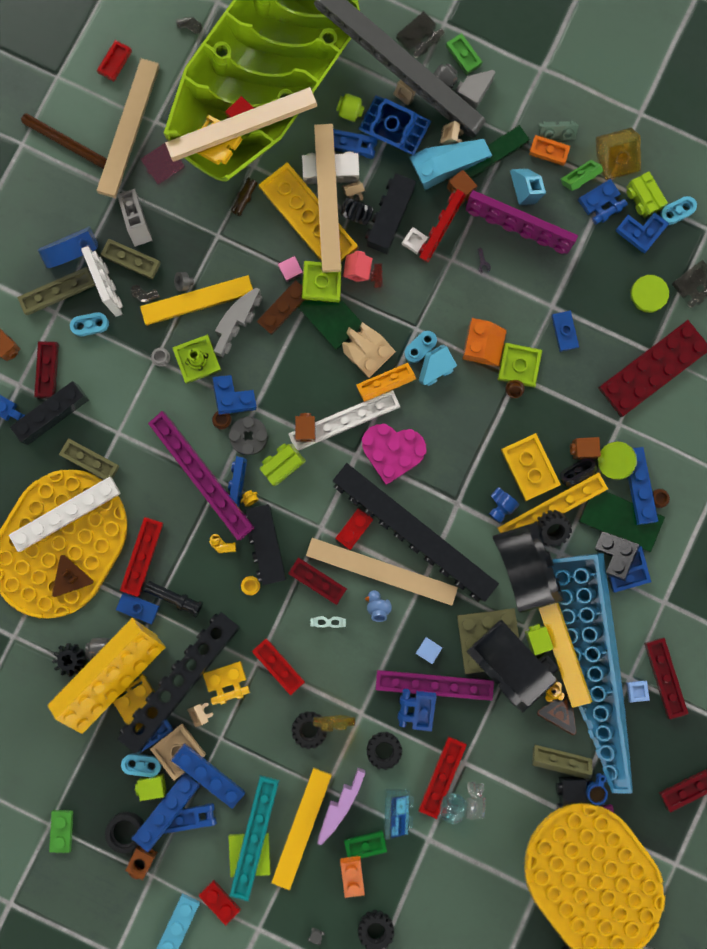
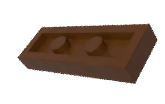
M295 280L257 320L270 335L304 301L302 299V285Z

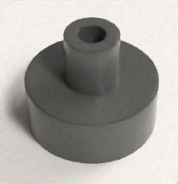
M177 272L174 277L175 288L177 291H188L190 285L194 284V279L189 278L186 272Z

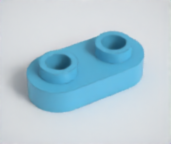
M685 196L665 206L660 212V217L667 221L668 225L675 224L691 216L697 209V203L694 198Z
M99 312L74 317L70 322V329L77 336L101 333L106 331L109 326L108 318ZM98 321H102L101 326H97ZM80 325H84L82 330L78 329Z
M432 331L422 332L406 347L404 352L405 359L412 364L420 362L436 346V335ZM429 337L431 342H425L424 338ZM416 350L418 354L413 356L411 351Z
M131 753L125 756L121 762L123 772L128 775L154 777L162 768L158 759L151 755ZM130 760L135 761L136 765L134 767L130 765ZM149 763H154L155 769H151Z

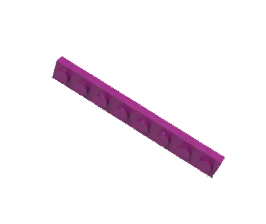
M161 411L148 423L235 538L237 540L243 539L254 529V526L167 414Z

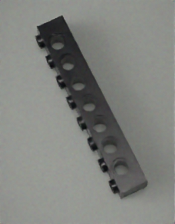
M222 612L219 615L216 613L210 619V626L206 630L202 629L196 637L198 639L197 642L187 647L184 651V658L174 663L171 667V670H173L168 677L165 675L160 680L158 690L155 693L152 691L145 699L147 703L144 707H139L132 715L134 719L129 725L126 723L119 731L121 735L118 737V740L133 753L139 754L239 631L240 627ZM215 629H221L222 636L219 639H213L212 632ZM203 644L209 646V652L206 655H201L199 651ZM195 660L196 668L189 671L187 669L188 661ZM181 675L184 682L181 686L177 687L174 684V679L176 676ZM168 691L171 698L165 703L162 701L161 696L163 692ZM155 707L158 711L154 719L148 714L149 709ZM138 723H142L145 727L141 735L135 730Z

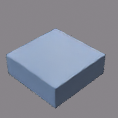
M425 637L416 654L433 664L442 647Z
M646 680L626 682L628 701L630 703L650 701Z

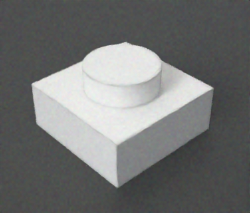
M412 227L402 241V245L418 254L422 245L428 240V237Z

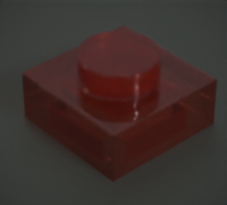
M374 264V270H370L371 282H374V288L382 287V264Z

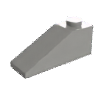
M132 189L117 194L125 225L134 246L153 241L136 190Z

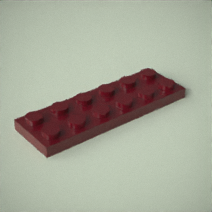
M687 320L598 387V389L620 417H623L707 353V342L690 321Z

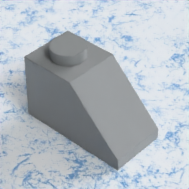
M490 70L467 76L464 82L459 83L456 89L457 95L476 110L493 82L495 71Z

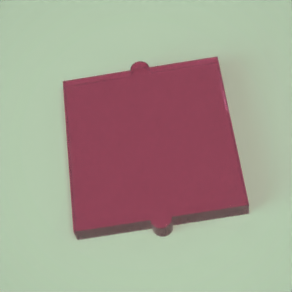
M166 143L141 158V161L148 169V174L152 175L157 184H160L185 167L180 159L172 161Z

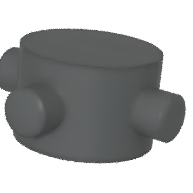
M315 927L311 928L308 941L320 945L322 936L325 935L324 931L315 929Z

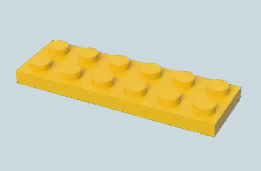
M287 162L258 186L322 262L318 198ZM339 224L340 257L342 262L346 259V255L352 254L358 249V245Z

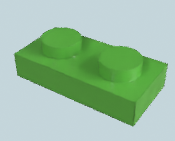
M462 33L446 43V48L466 75L482 66V60Z
M590 160L561 178L562 185L572 191L578 189L581 185L602 173V165Z
M73 810L52 811L49 852H71Z

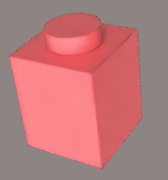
M355 251L352 254L346 255L343 277L355 282L369 280L372 258L366 256V253L362 251Z

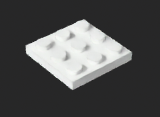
M89 246L81 248L102 302L116 317L122 315L121 308L123 304L115 293L116 287L108 276L109 270L105 262L103 263L97 252L92 251Z

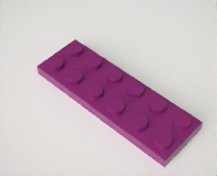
M474 190L470 194L465 209L472 216L485 218L488 223L501 225L507 231H515L521 237L536 240L539 245L552 247L561 254H568L578 235Z

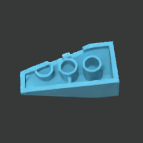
M485 139L425 148L415 153V155L409 156V159L424 190L456 175L462 169L466 170L492 157V154Z

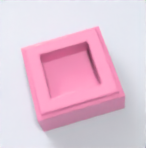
M295 256L278 264L286 282L303 275V271Z

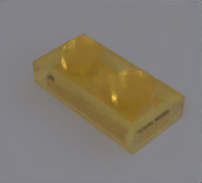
M335 715L313 718V726L321 727L322 731H333V728L346 730L347 726L355 725V717Z

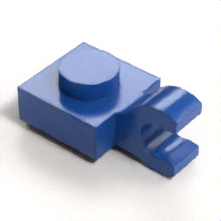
M0 395L1 418L8 421L10 417L20 420L25 416L15 410L17 407L16 403Z

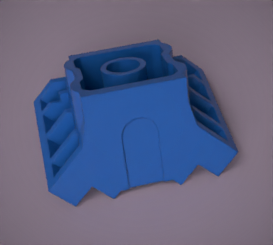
M375 95L358 129L407 153L415 155L431 121L399 104Z

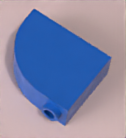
M89 226L41 247L37 251L46 268H52L83 256L81 248L89 246L92 251L96 250L98 242Z

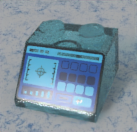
M385 789V839L409 835V829H413V816H409L410 808H413L414 798L410 796L409 790Z

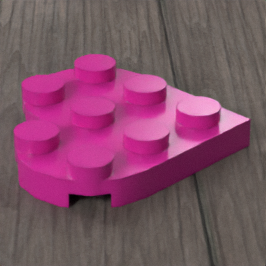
M377 424L370 427L362 437V449L385 485H388L418 465L423 460L427 451L423 437L413 429L396 432L387 424Z

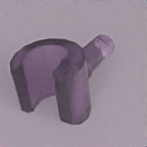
M479 248L478 253L481 265L478 267V271L482 274L483 265L487 267L488 272L491 266L484 259L483 249Z

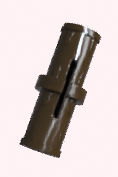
M247 178L242 190L237 193V199L230 210L233 214L236 215L238 213V216L241 217L247 203H250L251 195L258 185L254 179Z

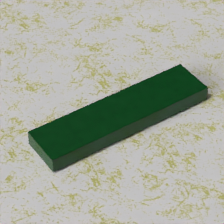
M518 125L487 145L492 157L464 171L471 179L475 178L530 141L529 137L522 127Z

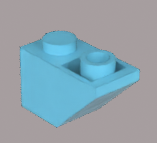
M512 169L510 171L519 205L536 204L546 194L542 177L529 169Z
M440 345L425 355L419 377L420 384L430 386L437 382L438 377L449 375L454 371L453 368L457 364L447 346Z

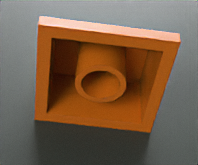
M472 318L469 323L462 359L499 367L507 330L490 321Z

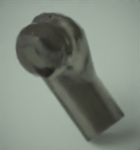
M194 17L176 19L178 29L188 28L194 34H199L202 31L201 23Z
M139 285L131 287L132 296L143 303L160 298L157 289L146 292Z

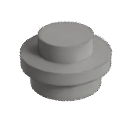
M157 348L152 352L151 360L156 366L163 367L169 363L170 354L165 348Z

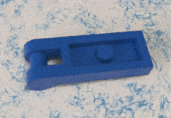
M333 129L334 151H350L369 159L375 157L374 147L377 146L378 142L376 137ZM362 143L367 144V148H363Z
M236 456V460L232 462L231 472H233V478L229 481L228 491H230V497L240 508L247 459Z
M214 803L183 808L163 834L216 825V817L213 814L215 810ZM200 813H205L206 819L201 820Z

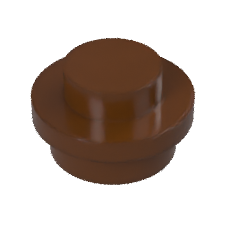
M511 380L506 384L505 390L511 398H519L524 393L525 386L519 380Z
M217 411L212 417L213 425L218 429L228 428L231 424L230 414L218 415Z
M663 489L653 491L655 507L663 508L667 506L670 500L667 491Z

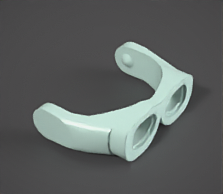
M318 616L311 618L310 627H346V619L337 616L330 619ZM318 620H325L326 624L319 625ZM332 620H338L339 625H332Z

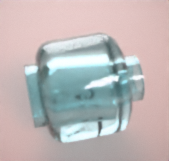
M456 793L446 794L440 805L441 818L450 824L461 822L467 809L465 799Z

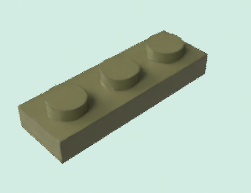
M109 238L101 253L102 258L152 280L161 264L159 260Z
M69 438L59 453L60 456L103 479L108 477L113 479L120 467L118 464Z
M534 745L532 754L533 766L591 779V758Z

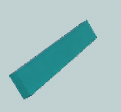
M263 775L259 777L229 894L230 897L249 901L279 784L278 779Z

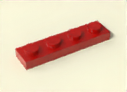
M459 189L450 195L448 207L446 210L443 209L438 217V220H440L438 225L431 229L429 241L427 244L424 243L419 251L421 254L420 258L429 263L466 197L465 193Z
M144 517L120 588L121 592L140 597L164 523Z
M450 736L447 737L418 808L419 812L435 819L438 818L467 746L466 743Z

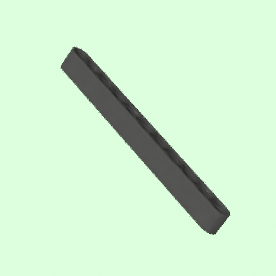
M314 1L315 7L450 122L456 121L460 123V129L467 136L475 138L486 122L484 117L349 1Z

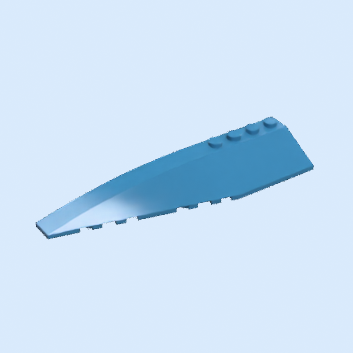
M604 553L552 559L554 566L551 567L555 577L559 579L564 601L558 603L592 699V703L578 706L589 729L588 733L596 747L595 751L603 765L602 769L611 792L633 793L624 697Z

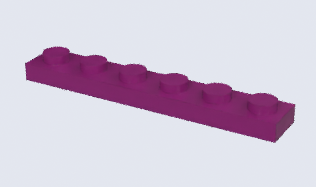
M377 670L375 690L402 693L403 689H409L412 694H416V691L436 693V696L493 701L494 681Z

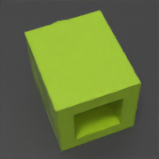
M535 624L529 626V630L525 631L530 650L534 655L554 649L546 626Z
M164 773L157 774L154 777H141L137 781L135 792L136 796H139L140 801L162 798L167 794Z

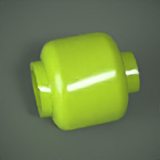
M346 93L344 97H340L336 111H339L340 117L355 121L357 117H362L365 106H362V99L360 97Z

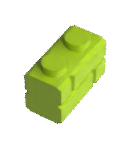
M650 171L631 180L626 187L628 197L634 200L636 211L639 215H643L644 219L651 216L654 212L661 211L668 204Z
M282 444L277 448L276 451L278 453L273 457L270 455L262 461L263 465L260 467V470L273 486L280 484L306 462L293 444Z

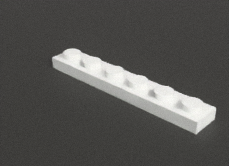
M108 477L9 534V537L17 552H21L121 493L112 477Z

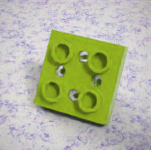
M208 335L172 347L186 384L222 371Z

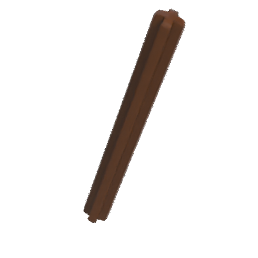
M27 113L21 118L22 123L104 169L107 158Z

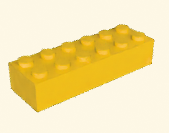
M131 618L48 704L55 720L83 734L166 648L154 632Z

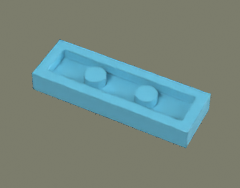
M182 893L157 949H179L200 904L199 901Z

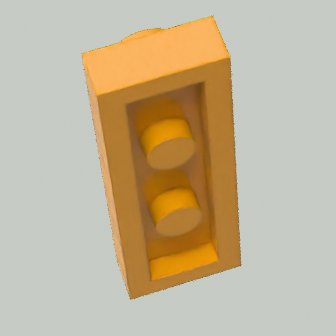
M405 363L356 384L365 402L414 381L416 377L409 363Z

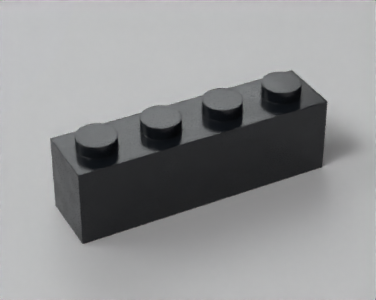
M395 173L393 179H389L386 186L388 192L386 196L382 195L379 206H381L380 211L375 212L372 220L374 223L373 228H369L365 236L367 247L388 254L415 190V180Z
M72 381L10 426V428L21 443L29 445L88 402L89 399L80 386Z
M270 505L246 509L247 514L244 515L254 526L251 533H248L250 544H254L255 552H252L254 563H258L259 571H256L258 581L262 582L263 585L287 580Z

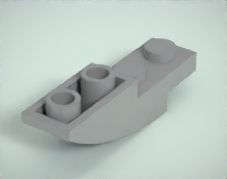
M255 288L237 300L219 322L215 330L216 334L220 336L214 349L217 356L223 358L225 354L229 353L232 346L230 342L233 337L237 336L240 329L238 325L246 328L247 324L252 322L254 318L253 311L262 301L260 289Z

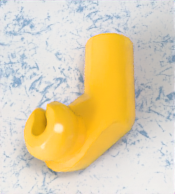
M217 534L210 536L209 543L218 553L236 552V542L225 543Z

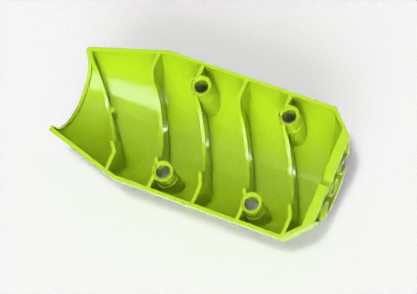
M233 0L184 69L164 130L165 138L167 141H171L201 129L207 120V115H211L220 121L227 119L225 111L241 96L254 108H257L309 87L312 93H314L352 38L315 7V0ZM347 0L360 11L358 0ZM299 114L242 135L241 139L243 140L237 149H229L233 154L226 165L221 162L217 165L197 153L184 158L205 174L217 180L227 182L277 144Z

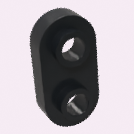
M586 458L564 469L560 473L562 484L574 486L593 476L597 472L596 462L593 459Z

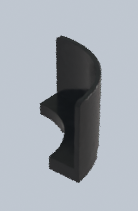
M537 522L493 536V541L500 552L508 572L519 613L564 601L559 579L555 577L551 567L554 566L550 552L545 549V539Z
M503 620L496 623L466 651L497 685L501 683L499 688L523 713L557 682V679Z

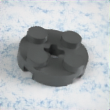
M247 416L237 420L229 432L231 445L237 452L243 455L257 454L267 444V429L256 418ZM245 432H253V439L251 441L249 439L244 440Z

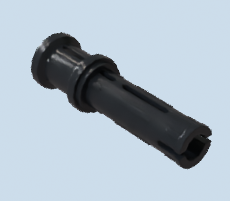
M148 581L146 584L149 587H145L144 592L176 605L179 611L189 612L193 614L194 618L200 613L203 606L202 601L197 602L190 599L187 594L181 596L152 581Z

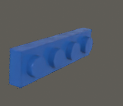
M633 448L637 455V466L628 477L636 522L637 525L658 522L644 448Z
M184 743L172 757L171 761L230 808L233 809L245 795V791L187 744Z
M184 772L133 836L132 840L146 852H149L200 785Z

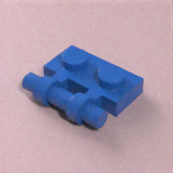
M611 179L578 199L587 215L593 212L597 215L592 218L594 224L608 220L609 216L621 212L622 208L628 205L625 199L620 202L616 201V198L620 196V192ZM606 204L610 205V208L606 210L601 208Z
M403 689L399 700L401 704V709L398 712L399 726L406 727L407 722H413L412 729L432 731L436 693L416 691V698L410 697L409 689ZM409 706L414 707V713L408 712Z

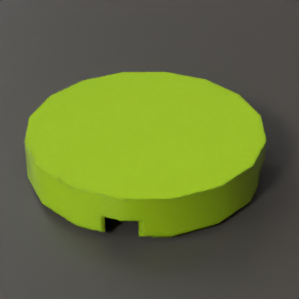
M656 275L640 277L631 288V300L634 302L635 307L643 312H656L669 299L667 283Z
M619 441L611 442L604 446L600 451L601 456L598 457V467L601 472L614 480L629 477L637 466V455L634 449L628 444Z

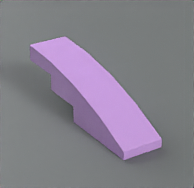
M357 768L352 786L344 784L338 803L330 800L319 834L318 844L322 845L347 814L365 776L364 769Z

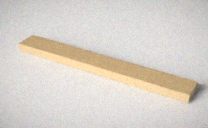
M142 58L140 60L96 190L98 194L112 198L117 196L159 70V63Z
M309 87L165 143L174 162L317 107V102Z
M333 124L314 125L322 273L341 272Z
M315 538L311 539L306 554L307 557L451 606L458 590L456 586Z

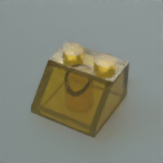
M633 128L596 137L597 157L599 164L602 165V173L605 180L641 171V136Z

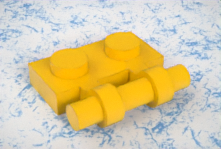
M241 661L203 674L208 692L217 691V696L211 698L212 705L219 703L222 705L227 703L228 700L243 698V695L250 693L249 686L241 688L239 683L246 680ZM233 685V691L224 693V687Z

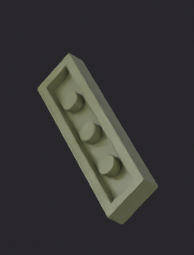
M85 267L17 298L24 314L28 316L96 286L89 269Z

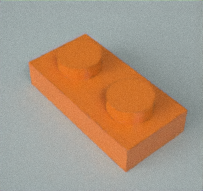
M535 135L529 155L564 166L571 146Z
M360 856L340 858L345 898L364 896Z

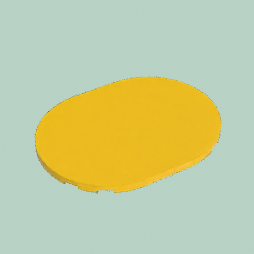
M81 470L54 471L35 480L26 488L0 529V595L17 611L36 618L63 617L84 607L102 586L119 557L127 536V516L119 496L114 497L21 552H17L9 537V534L103 481L100 477ZM61 555L68 557L94 581L92 585L57 597L52 596Z
M576 803L561 807L549 814L538 825L526 849L524 861L526 884L532 899L565 943L572 949H642L652 939L660 925L659 920L664 911L665 895L663 892V879L657 864L628 825L612 811L589 803Z

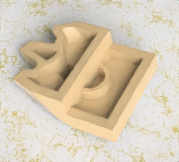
M362 322L360 332H356L350 327L348 328L347 335L351 342H343L342 347L344 354L350 361L356 364L366 377L370 378L396 351L378 332Z

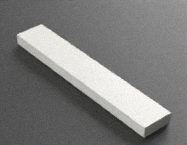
M391 390L315 422L316 442H296L295 431L288 435L292 444L299 451L399 409L400 405L394 391Z

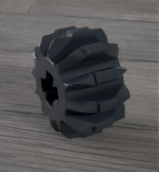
M346 198L342 204L340 213L345 218L363 225L368 224L369 220H371L373 213L371 206L352 198Z
M66 643L65 647L63 645L58 647L60 652H54V656L57 659L52 660V663H58L55 670L61 669L60 673L62 676L67 673L71 677L74 673L78 674L81 671L80 668L86 666L82 661L87 658L86 656H81L85 650H78V644H74L72 647L71 643ZM68 656H71L70 659L73 661L72 663H68Z

